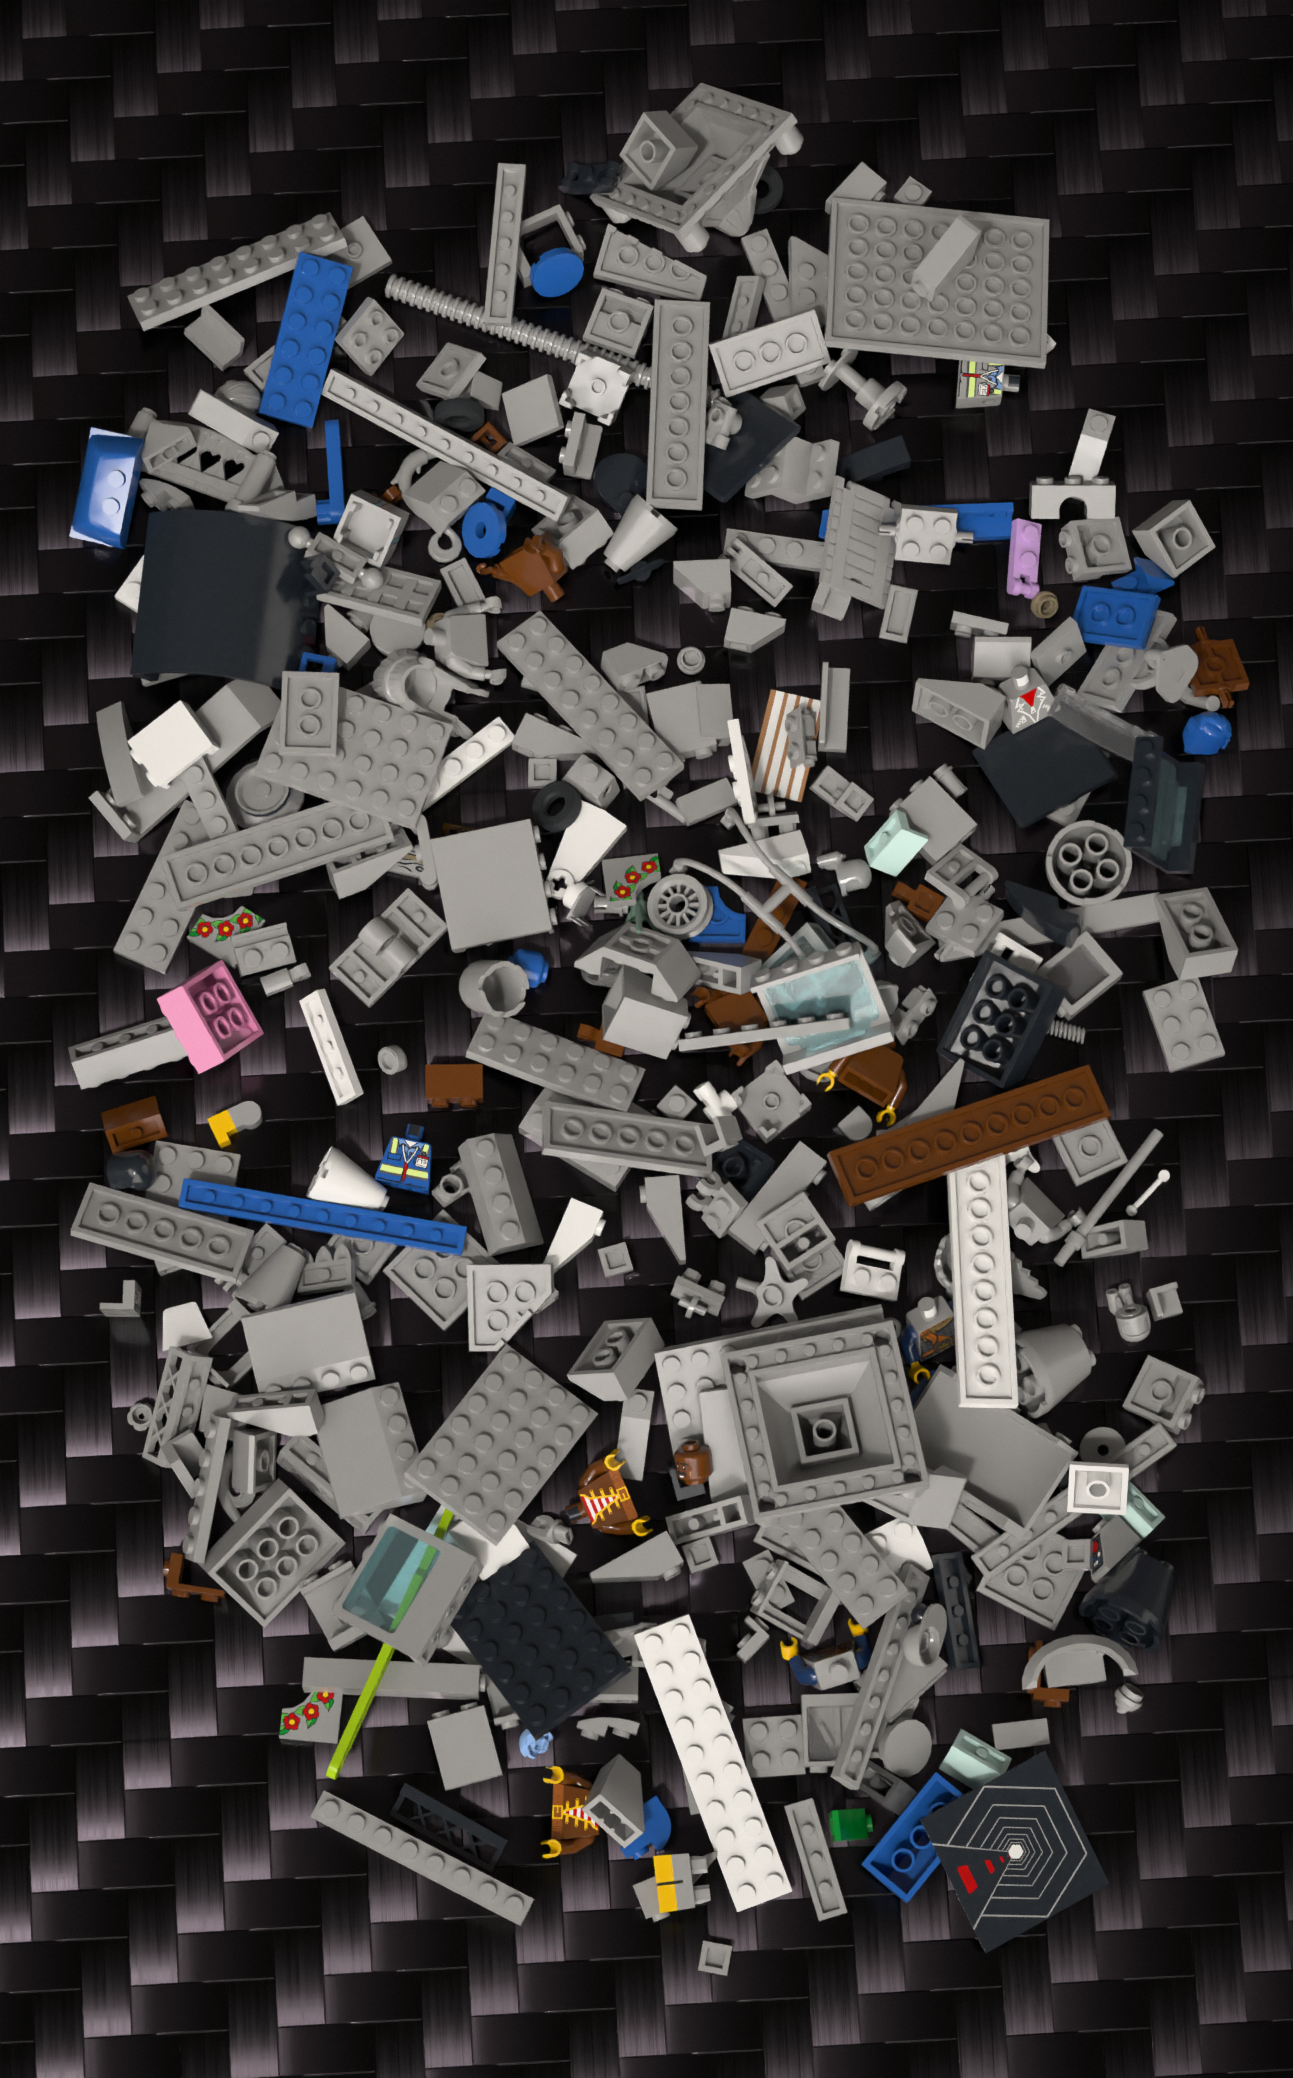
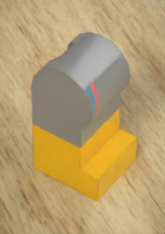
M245 1101L207 1120L222 1149L231 1144L229 1136L244 1129H255L260 1126L263 1114L258 1104L253 1101Z

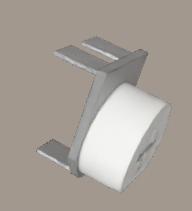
M584 882L572 883L563 897V905L571 909L566 919L573 920L580 926L587 925L593 927L583 918L595 898V893L601 896L606 895Z

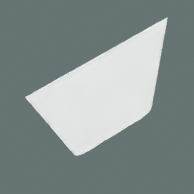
M196 1302L167 1308L163 1311V1351L169 1350L170 1346L181 1347L212 1338Z

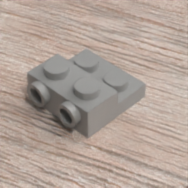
M602 288L583 335V341L635 359L642 339L645 338L653 318L654 306L643 298L637 297L633 299L627 297L618 289L610 288L607 290Z
M1115 517V519L1070 521L1061 528L1059 543L1062 548H1066L1068 556L1065 568L1067 573L1072 574L1074 581L1098 579L1102 575L1127 573L1132 569L1119 517Z
M1148 1355L1123 1407L1150 1420L1155 1425L1160 1422L1166 1430L1178 1435L1181 1429L1186 1430L1190 1425L1192 1414L1189 1412L1194 1403L1199 1404L1205 1394V1389L1202 1388L1204 1383L1199 1377Z

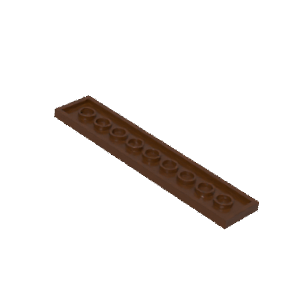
M1088 1064L830 1151L827 1157L850 1208L1108 1120L1111 1113Z

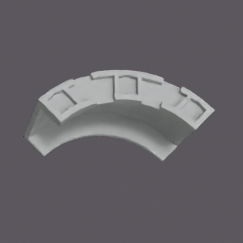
M940 1364L912 1407L925 1466L935 1471L941 1465H944L967 1476L968 1479L959 1502L1022 1541L1069 1469L1070 1461H1074L1079 1452L1069 1446L1072 1441L1059 1432L1053 1436L1020 1416L1021 1409L1018 1407H958L957 1368L955 1366L950 1370Z

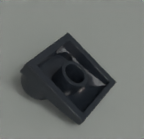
M743 1139L738 1141V1145L723 1152L712 1153V1172L715 1171L720 1176L721 1182L724 1185L730 1182L748 1202L746 1206L750 1204L773 1174L775 1161ZM696 1176V1178L699 1179V1180H701V1179L704 1178V1177H697V1176Z

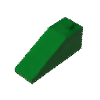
M865 1808L834 1810L828 1813L832 1843L867 1839L868 1832H873L871 1814L865 1815Z

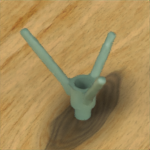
M641 891L637 896L636 905L630 906L625 923L636 922V933L641 934L642 922L646 921L653 931L661 933L649 918L647 902L644 900V893Z

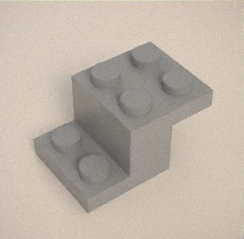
M794 437L759 473H756L746 483L745 496L755 499L774 495L794 504L831 496L840 442L830 439L812 444Z
M804 1192L756 1222V1227L771 1247L770 1254L776 1260L788 1281L794 1282L801 1278L808 1280L807 1287L798 1293L802 1301L842 1275L844 1258L834 1245L836 1239Z

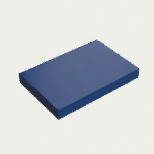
M1083 585L1072 619L1078 624L1083 642L1145 650L1161 599L1158 595Z

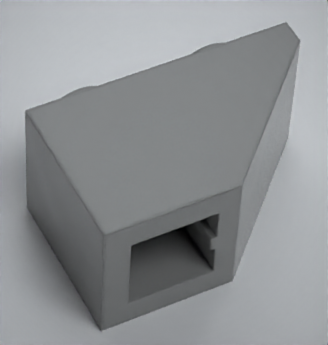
M739 606L738 609L731 608L724 638V647L752 653L784 633L786 619L773 612H766L765 615L755 613L749 607Z
M627 642L604 651L600 668L613 689L618 693L623 690L634 689L641 683L649 680L654 681L662 677L666 672L668 657L665 653Z

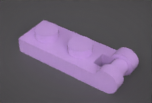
M1018 518L1012 521L1007 578L1008 594L1016 596L1024 594L1025 598L1033 599L1039 593L1037 577L1042 524Z

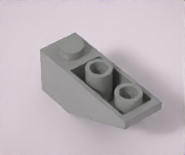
M528 713L525 714L511 742L512 750L530 758L567 761L577 760L581 754H584L591 760H600V757L582 738L574 735L572 729L563 725L556 727L549 724V720L546 717L534 713L533 716Z

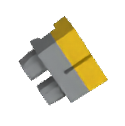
M689 1853L653 1856L656 1883L683 1881V1883L657 1886L660 1913L695 1908V1904H702L711 1900L709 1885L693 1886L692 1874L707 1873L706 1857L689 1856Z

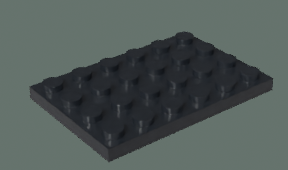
M533 1540L528 1544L530 1549L522 1551L520 1556L506 1566L500 1567L497 1572L484 1581L479 1579L474 1583L450 1625L537 1741L632 1670Z

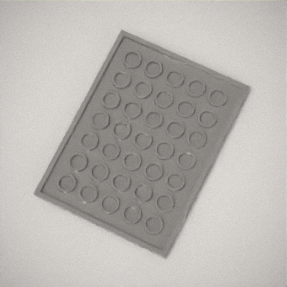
M832 197L830 205L824 347L1044 369L1047 350L1049 219ZM961 215L982 231L973 259L930 302L925 297L919 296L910 286L914 271L955 219Z

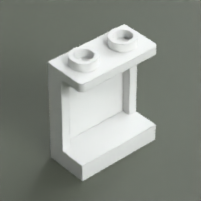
M181 700L127 741L132 748L130 750L131 756L138 764L143 763L147 768L146 776L155 787L159 785L165 789L171 786L170 781L206 753L212 755L220 749L189 704Z

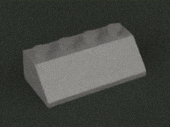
M492 1133L470 1138L458 1147V1151L489 1257L543 1244V1238L512 1134Z

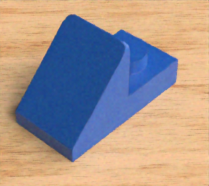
M1139 557L1134 558L1135 572L1111 582L1112 589L1146 594H1156L1174 585V580L1156 563Z

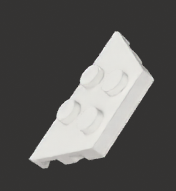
M739 719L728 720L733 755H728L730 770L733 772L735 780H737L732 782L735 799H738L739 807L742 808L744 824L756 823L758 815L757 799L749 754L744 736L741 735Z

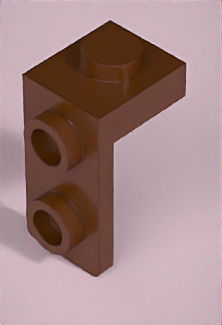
M171 1553V1558L165 1560L163 1576L167 1577L166 1588L173 1590L172 1596L189 1598L190 1593L201 1595L200 1600L218 1602L219 1597L226 1598L224 1590L181 1584L186 1559L183 1554Z
M1036 1640L1034 1647L1029 1646L1028 1662L1042 1647V1640ZM1041 1672L1038 1677L1037 1688L1027 1689V1693L1032 1694L1031 1700L1044 1701V1707L1061 1708L1062 1703L1069 1701V1689L1040 1687Z

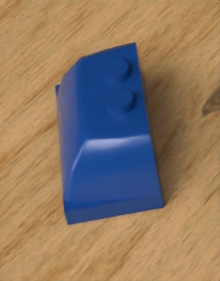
M91 427L70 537L121 549L126 548L143 463L140 455L145 438Z

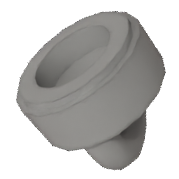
M390 1045L379 1051L378 1063L386 1074L391 1075L406 1069L407 1057L398 1045Z

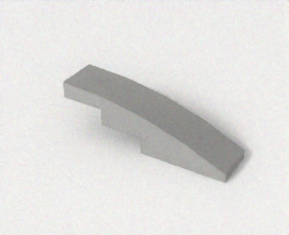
M120 701L96 712L108 779L115 803L121 808L146 796L139 777L142 775L140 766L131 756L130 750L132 748L127 742L134 735L124 704Z

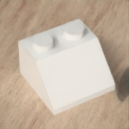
M897 1518L864 1535L897 1577H899L903 1564H912L923 1573L933 1568L931 1558L916 1525H910Z

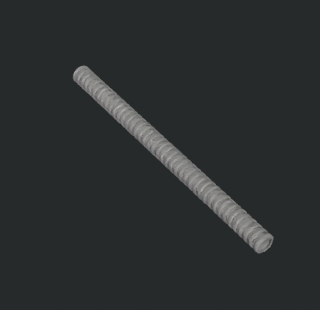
M396 274L390 276L385 289L387 298L392 296L395 301L401 299L402 303L406 304L409 302L412 307L418 305V309L426 308V311L429 313L432 310L435 315L442 314L443 318L449 316L450 320L454 321L457 319L460 324L466 322V326L474 325L475 329L482 328L483 332L490 331L491 335L497 333L500 338L505 336L506 340L511 341L513 339L516 344L522 342L523 346L530 345V348L533 350L539 348V352L547 351V355L553 353L556 358L563 357L564 361L570 359L573 364H575L579 352L587 349L635 370L630 384L634 382L637 387L643 385L646 390L651 388L652 366L647 367V363L641 365L638 360L633 362L630 357L623 358L622 354L616 356L615 352L611 351L608 353L605 348L599 350L598 346L591 347V344L588 342L583 344L582 340L574 341V337L568 339L565 334L558 335L557 331L551 333L550 329L546 328L543 330L540 325L534 327V323L526 324V320L523 319L520 322L517 317H513L512 327L484 325V305L478 307V304L475 302L470 304L469 300L462 301L461 297L454 298L453 294L447 296L446 292L441 291L439 293L436 288L430 290V287L427 285L422 287L421 283L417 282L414 284L413 280L406 281L405 277L399 279ZM712 386L707 387L706 408L708 411L713 406V400L718 399L721 395L720 389L712 390Z

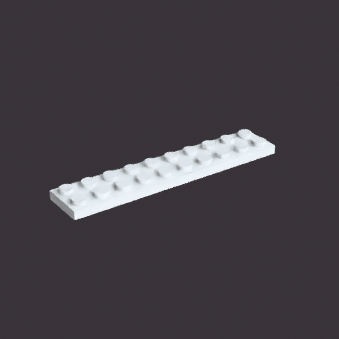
M1005 1155L947 1174L958 1407L1017 1408L1018 1406Z
M689 1613L635 1633L634 1637L737 1912L792 1892Z

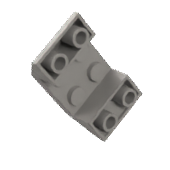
M630 922L599 937L574 964L576 968L599 976L613 962L637 968L643 973L654 974L651 994L662 997L666 1001L676 1003L701 978V971L679 939L642 927V933L637 934L636 925Z
M941 1465L935 1471L926 1467L930 1489L925 1490L920 1497L908 1499L901 1494H894L864 1500L863 1502L910 1525L948 1529L950 1528L968 1477L944 1465Z

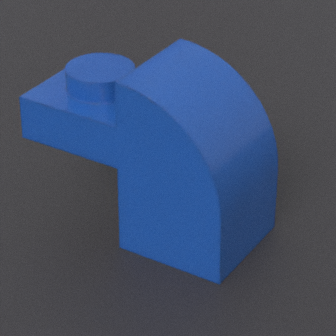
M657 1796L643 1804L644 1833L626 1848L622 1847L620 1849L626 1859L632 1856L634 1860H637L650 1851L647 1847L650 1843L659 1852L668 1842L671 1833V1822L667 1811Z

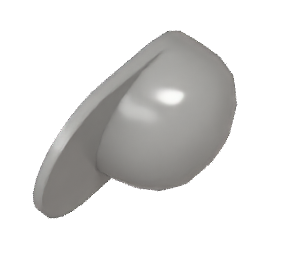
M931 1604L925 1611L922 1622L910 1627L904 1634L902 1640L903 1653L906 1659L915 1666L928 1668L937 1661L947 1629V1616L942 1605Z

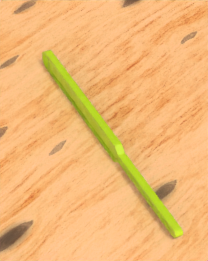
M447 1508L434 1533V1536L441 1540L444 1539L454 1517V1514ZM430 1545L428 1546L389 1633L396 1631L421 1589L439 1551L438 1549ZM385 1643L329 1764L326 1776L331 1779H337L395 1651V1648Z

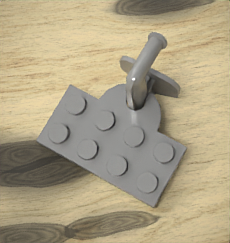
M1161 610L1156 612L1145 650L1105 645L1076 694L1082 702L1121 713L1135 689L1145 690L1156 686L1157 692L1167 702L1174 703L1180 699L1185 704L1207 709L1211 712L1217 711L1220 706L1219 698L1215 695L1194 697L1188 684L1197 671L1198 657L1188 645L1180 644L1170 647L1166 643L1165 639L1177 619L1172 613Z

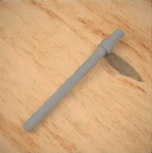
M1153 1129L1076 1231H1071L1065 1239L1066 1244L1054 1258L1058 1265L1063 1266L1075 1250L1078 1251L1085 1243L1084 1238L1163 1137L1159 1130Z

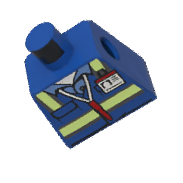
M408 1124L405 1138L392 1136L375 1176L377 1182L386 1186L430 1194L432 1146L421 1142L424 1127Z

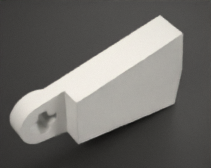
M582 801L580 814L575 822L565 830L552 867L546 878V881L549 880L552 897L559 900L563 899L572 883L584 882L627 831V826L603 809ZM561 878H564L567 888H560L559 891L554 890L555 884L553 881H559Z

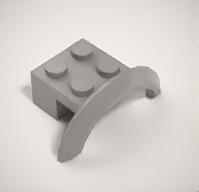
M1071 1635L1044 1645L1031 1657L1022 1676V1690L1037 1688L1038 1677L1042 1669L1046 1688L1106 1681L1103 1655L1105 1654L1109 1655L1119 1664L1123 1671V1676L1137 1675L1138 1670L1130 1654L1118 1643L1096 1635Z

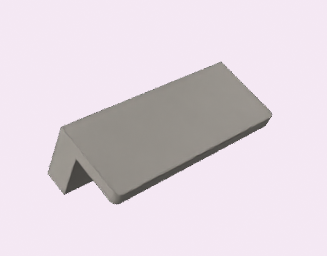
M823 662L818 751L846 753L850 669L829 668V662Z

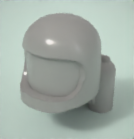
M838 851L817 856L819 868L836 870L843 897L848 896L850 891L865 889L870 885L872 880L871 869L864 860L852 859L844 861L846 854H841Z
M1121 1284L1118 1290L1115 1288L1107 1290L1106 1296L1109 1310L1115 1315L1122 1338L1129 1342H1138L1145 1339L1151 1330L1148 1309L1144 1305L1135 1304L1130 1284Z

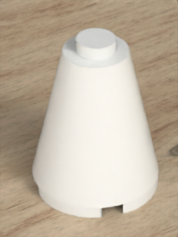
M330 1147L319 1165L320 1169L317 1175H314L306 1196L315 1201L383 1212L389 1200V1197L386 1196L387 1189L338 1148Z

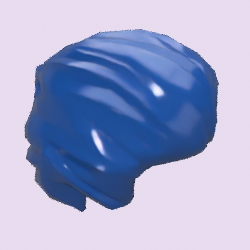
M1205 711L1199 715L1192 716L1182 732L1184 751L1193 755L1216 754L1220 748L1225 749L1228 742H1230V737H1232V727L1229 720L1224 715L1211 711Z

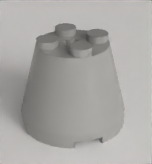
M1091 820L1072 823L1059 831L1048 848L1045 861L1046 874L1053 889L1070 904L1080 906L1102 905L1118 896L1126 886L1132 869L1131 852L1123 847V836L1117 830Z
M1059 1324L1015 1333L1018 1405L1020 1404L1027 1411L1028 1417L1037 1418L1049 1412L1090 1374L1091 1367L1096 1364V1359L1093 1352L1087 1349L1082 1339V1332L1076 1324L1070 1326Z

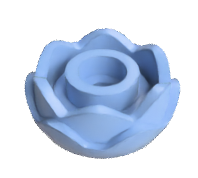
M526 1729L519 1739L520 1751L524 1757L528 1756L535 1759L539 1753H544L548 1750L549 1741L553 1740V1736L548 1732L536 1741L528 1729Z

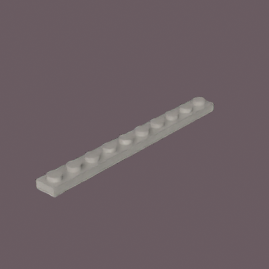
M336 368L330 370L321 392L323 396L445 462L466 470L471 476L558 522L561 520L570 501V494Z

